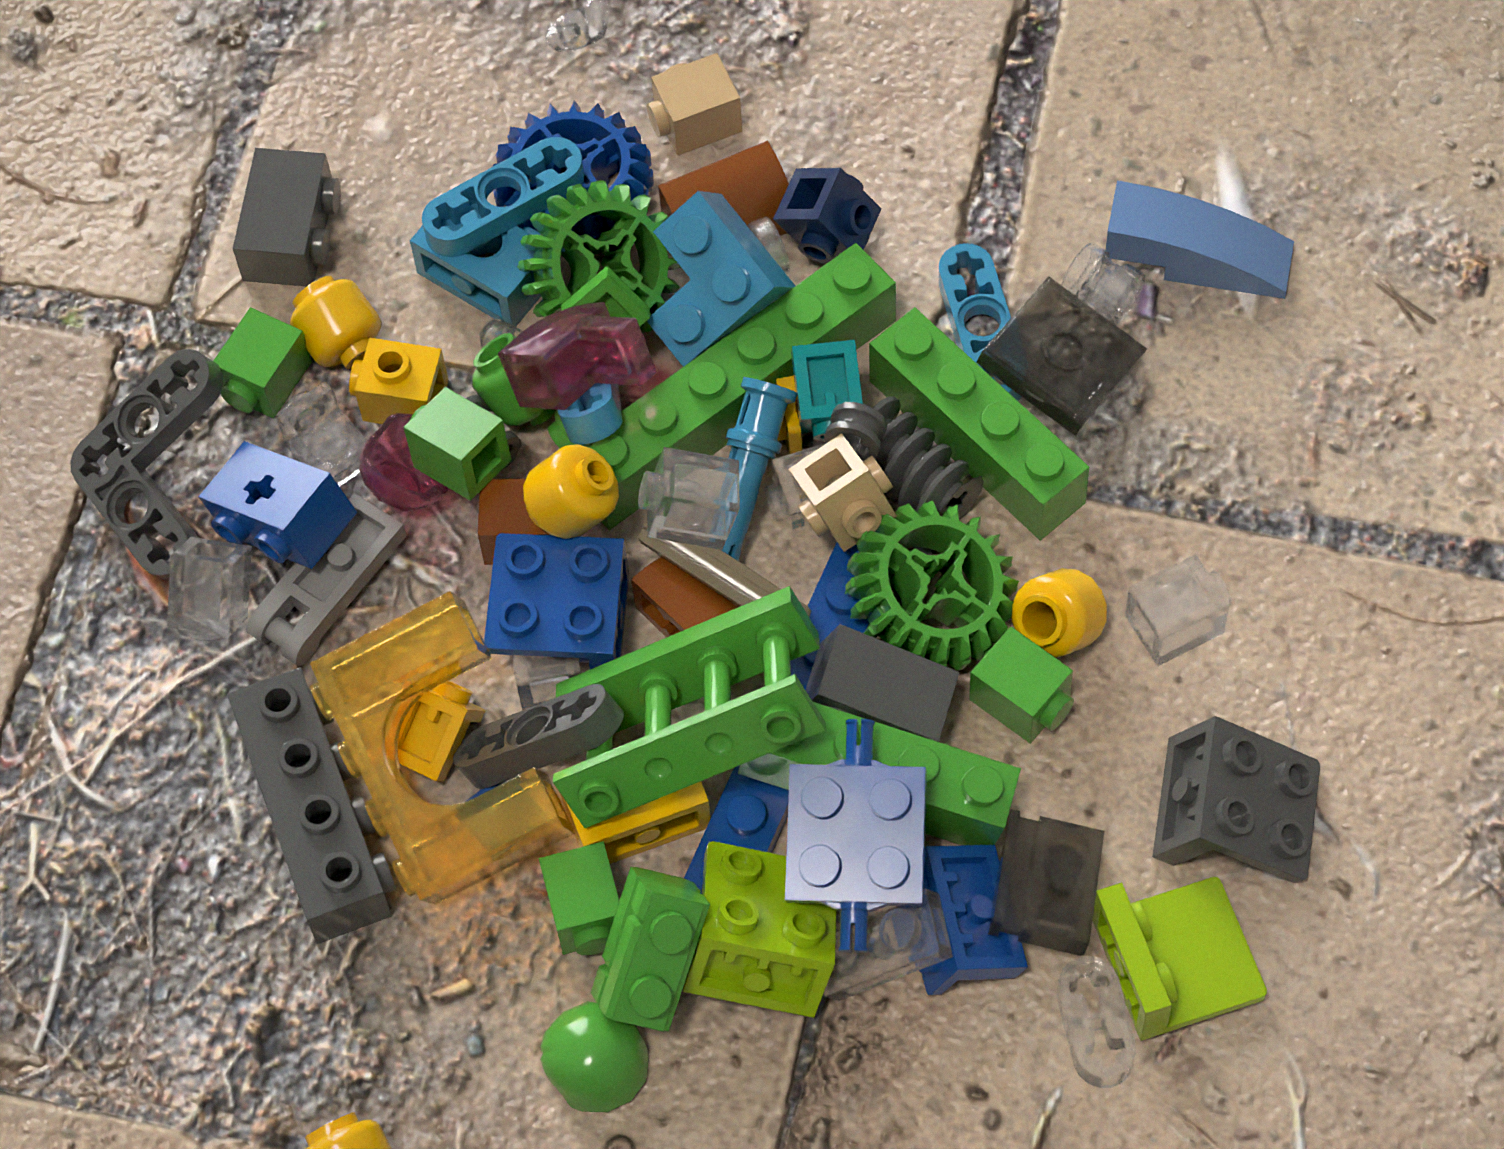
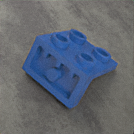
M498 534L495 541L484 637L486 652L499 655L579 658V662L589 663L590 669L621 657L629 584V568L624 538L577 536L562 539L551 535Z

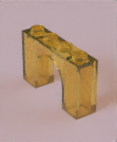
M451 591L310 663L318 682L310 686L316 704L327 720L335 717L345 740L338 743V750L342 760L354 778L363 777L372 796V799L365 802L369 818L381 837L390 835L400 856L392 864L401 886L410 897L417 894L421 901L434 905L575 834L548 774L535 767L469 801L452 805L428 803L419 797L407 783L399 764L398 738L402 723L411 707L428 691L492 659L465 601Z

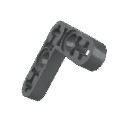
M192 349L176 351L158 366L78 444L73 451L70 461L71 473L77 484L139 564L150 574L174 583L186 580L198 569L203 556L202 543L194 530L145 469L212 406L221 394L223 373L219 365ZM193 369L196 371L194 378L198 384L190 391L186 389L189 384L185 376ZM165 392L171 395L168 399L177 404L176 408L161 399ZM155 407L159 413L157 428L149 436L138 438L135 433V423L138 416L144 410ZM118 438L132 446V450L129 453L123 450L126 446L117 441ZM104 454L107 456L105 464L108 467V471L103 476H100L98 473L101 469L97 460ZM144 492L148 498L147 512L138 522L128 524L124 516L126 503L135 494ZM157 532L175 542L173 551L177 556L171 563L165 561L168 556L165 548L158 540L151 537Z

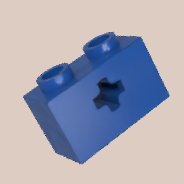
M245 441L198 496L214 517L211 521L212 528L227 542L238 547L245 542L257 547L264 555L277 563H284L288 559L310 569L316 565L357 513L329 472Z

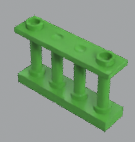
M788 586L556 684V697L588 685H602L624 712L623 721L615 733L645 721L644 737L613 749L612 736L600 746L586 751L585 761L553 774L554 785L584 828L826 730L824 719L796 674L791 675V660L820 649L819 633L792 588ZM764 672L765 687L731 700V685ZM704 697V712L671 725V710Z

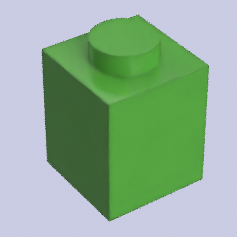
M251 307L213 360L219 365L223 373L221 396L228 404L242 412L250 413L252 410H256L273 419L312 363L310 354L306 349L302 330Z
M444 387L427 405L418 408L410 421L403 427L414 468L470 501L511 461L503 419L447 387Z
M1010 626L970 672L969 700L1031 744L1045 727L1050 731L1055 730L1070 712L1074 703V699L1070 697L1073 670Z
M604 841L539 858L563 955L577 952L579 955L602 953L619 904Z

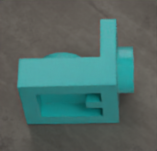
M855 340L792 346L791 357L795 390L797 392L799 426L801 433L813 432V439L824 441L826 428L831 424V414L838 404L844 402L863 404Z

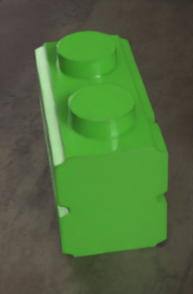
M630 867L602 954L605 964L598 967L590 992L596 1003H599V1008L605 1017L614 1021L658 1031L670 1030L710 903L703 894H700V890L693 881L648 869Z

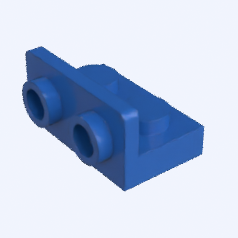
M995 845L926 846L924 906L901 907L906 911L914 942V963L919 972L922 973L927 994L942 995L958 980L1008 979L1019 976L1028 968Z

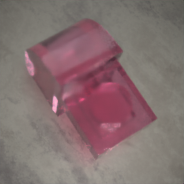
M605 302L578 305L549 315L525 329L498 352L520 407L566 410L595 383L643 386L657 373L637 319L610 317Z

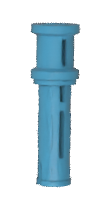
M743 377L741 387L746 392L736 426L729 428L725 437L728 439L727 446L731 447V451L705 538L706 541L739 561L742 545L749 528L769 458L775 459L776 454H780L782 444L777 438L787 404L794 403L797 392L749 377Z

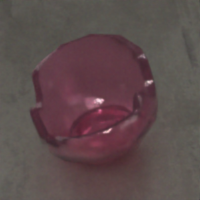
M396 413L388 416L363 446L359 457V471L364 485L380 502L403 512L430 508L442 499L449 488L414 468L403 428L410 421L413 414Z

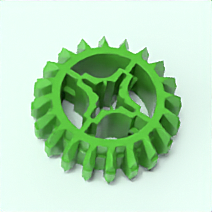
M605 181L591 182L588 192L581 184L569 186L566 194L567 200L560 195H554L547 199L546 203L550 215L539 212L531 217L530 221L540 235H525L520 241L521 245L526 249L534 251L533 258L520 260L517 265L520 271H533L535 282L526 283L522 287V292L526 296L541 295L542 300L533 310V314L536 317H545L555 313L550 330L557 324L567 321L562 316L561 304L597 275L600 264L593 258L595 254L603 253L602 267L608 266L649 307L650 316L666 302L661 293L672 294L681 288L675 280L667 277L668 270L679 269L681 266L673 257L668 258L667 249L653 233L667 219L668 215L664 212H657L647 216L651 198L647 195H639L630 201V186L625 184L615 185L609 191ZM589 214L601 215L616 222L610 231L602 232L597 240L588 234L579 236L571 230L579 220ZM633 244H635L639 256V272L633 267L630 260V251ZM560 256L566 259L571 268V278L567 287L561 273ZM647 321L637 329L640 333H648L653 330ZM635 331L620 344L633 342Z
M933 500L923 503L917 512L907 503L896 510L897 517L895 518L889 514L882 515L881 523L876 531H865L856 543V549L859 553L852 555L846 569L855 577H852L845 585L844 594L860 601L850 610V619H867L870 625L863 632L866 635L874 638L879 636L884 642L943 666H946L948 663L955 671L962 670L971 662V658L976 661L981 660L992 648V644L996 643L1007 631L1008 626L1005 622L1012 618V604L1014 603L1009 598L1017 591L1019 581L1003 574L1012 566L1013 556H996L993 549L999 544L1000 534L990 535L986 539L977 532L981 525V516L972 518L967 524L959 521L958 505L948 507L940 516ZM924 547L936 550L942 554L936 556L927 555L916 548L912 551L906 548ZM962 570L967 576L971 586L965 581L962 574ZM939 571L941 576L934 585L936 590L928 601L923 604L922 599L929 590L927 586ZM891 587L899 594L902 607L896 600ZM935 619L946 626L954 623L959 628L939 629L921 623V621Z

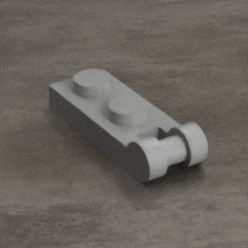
M355 493L349 498V501L356 509V515L316 565L310 569L294 563L258 605L248 620L246 626L248 634L263 644L272 641L281 647V655L297 666H302L311 659L323 635L407 536L403 523ZM293 607L305 613L295 626L285 620Z

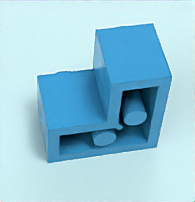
M697 191L653 231L691 279L647 320L683 367L795 287L794 283L722 194Z

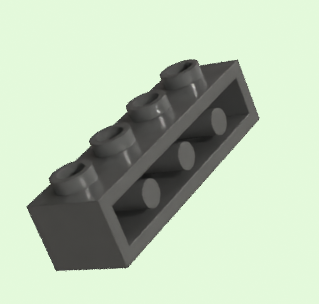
M300 667L228 693L227 696L316 944L392 917L384 894L397 889L383 852L371 857L363 837L376 832L363 797L360 796L349 800L343 781L353 778L355 775L342 740L329 744L323 726L335 721L322 685L309 690Z

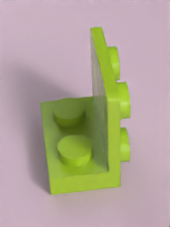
M715 841L709 842L704 854L702 894L710 903L683 986V992L814 1018L835 965L836 910L823 904L787 903L785 901L786 856Z
M1210 877L1130 903L1122 882L1096 890L1092 921L1140 1041L1261 1002L1265 999L1267 993L1266 986L1223 884L1218 877Z

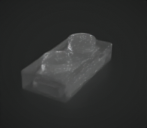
M925 888L924 906H887L873 912H868L867 953H856L854 950L855 926H853L852 953L839 952L840 923H837L835 965L825 988L824 996L841 1001L952 958L953 955L939 894Z

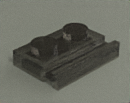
M1011 809L1004 829L988 935L998 937L999 932L1018 936V942L1084 956L1090 943L1105 831L1040 816L1038 821L1020 817V811Z

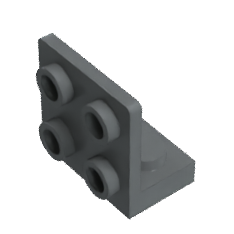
M1217 716L1169 737L1152 857L1175 866L1215 850L1293 883L1307 879L1320 774L1319 761Z

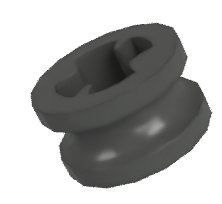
M844 402L838 404L833 409L831 424L826 428L824 434V442L826 444L842 433L862 461L870 456H873L875 459L881 448L880 441L887 431V422L882 414L868 405L857 402Z

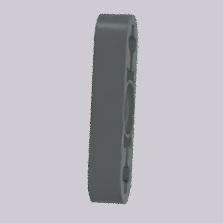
M588 685L477 728L462 741L454 753L453 763L475 788L485 789L600 746L618 730L623 721L624 712L602 685Z

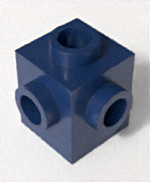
M796 168L773 220L799 244L798 249L803 255L820 263H828L855 243L864 250L882 208L863 190V184L857 178L847 174L842 168Z

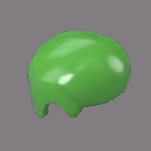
M587 1001L562 1012L544 1032L540 1045L542 1052L540 1061L544 1072L569 1106L582 1112H609L630 1102L647 1080L649 1053L637 1026L605 1017L599 1008V1003Z

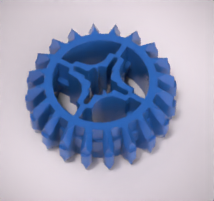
M575 100L568 112L558 113V110L550 103L547 117L542 119L528 112L527 119L525 120L526 129L510 127L507 136L508 143L498 145L496 153L497 163L493 166L543 139L550 137L566 138L575 143L580 149L584 169L582 186L587 192L591 182L603 180L609 184L608 178L618 172L619 174L614 183L609 187V191L615 185L630 186L631 193L630 201L639 195L650 197L649 192L652 191L654 186L653 170L650 169L652 165L651 154L646 144H642L641 135L637 131L636 126L626 127L625 120L622 119L620 112L605 118L604 110H602L599 103L588 113L581 112V107ZM554 162L545 166L546 170L553 169L557 174L566 171V166L559 168ZM529 182L531 190L537 188L536 183L531 184V182ZM499 187L493 191L497 207L510 206L521 195L518 190L512 187ZM548 209L542 211L543 213L550 215ZM589 214L579 220L571 230L579 236L588 234L597 240L602 232L610 231L616 222L601 215ZM530 219L517 225L521 229L523 227H530L536 230Z

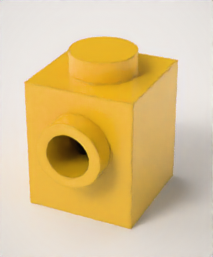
M369 338L363 360L356 359L354 361L349 379V393L351 396H356L362 420L404 427L418 408L427 405L448 385L449 379L442 349Z

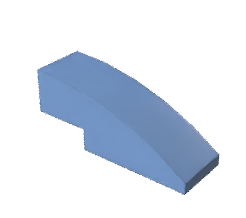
M1117 180L1107 231L1105 258L1165 267L1164 280L1285 299L1294 241L1263 224L1214 204L1155 187Z

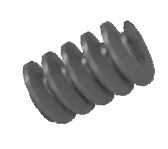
M889 396L878 402L872 408L884 416L887 422V431L880 441L881 448L875 460L893 486L884 495L889 500L898 501L899 507L909 503L916 512L923 503L933 500L940 516L948 507L958 505L960 520L968 513L978 499L984 483L982 476L972 478L963 484L970 469L969 464L965 460H957L946 467L952 455V449L948 444H940L929 451L935 439V434L930 428H922L913 434L918 423L917 416L913 412H906L897 417L901 408L898 398Z

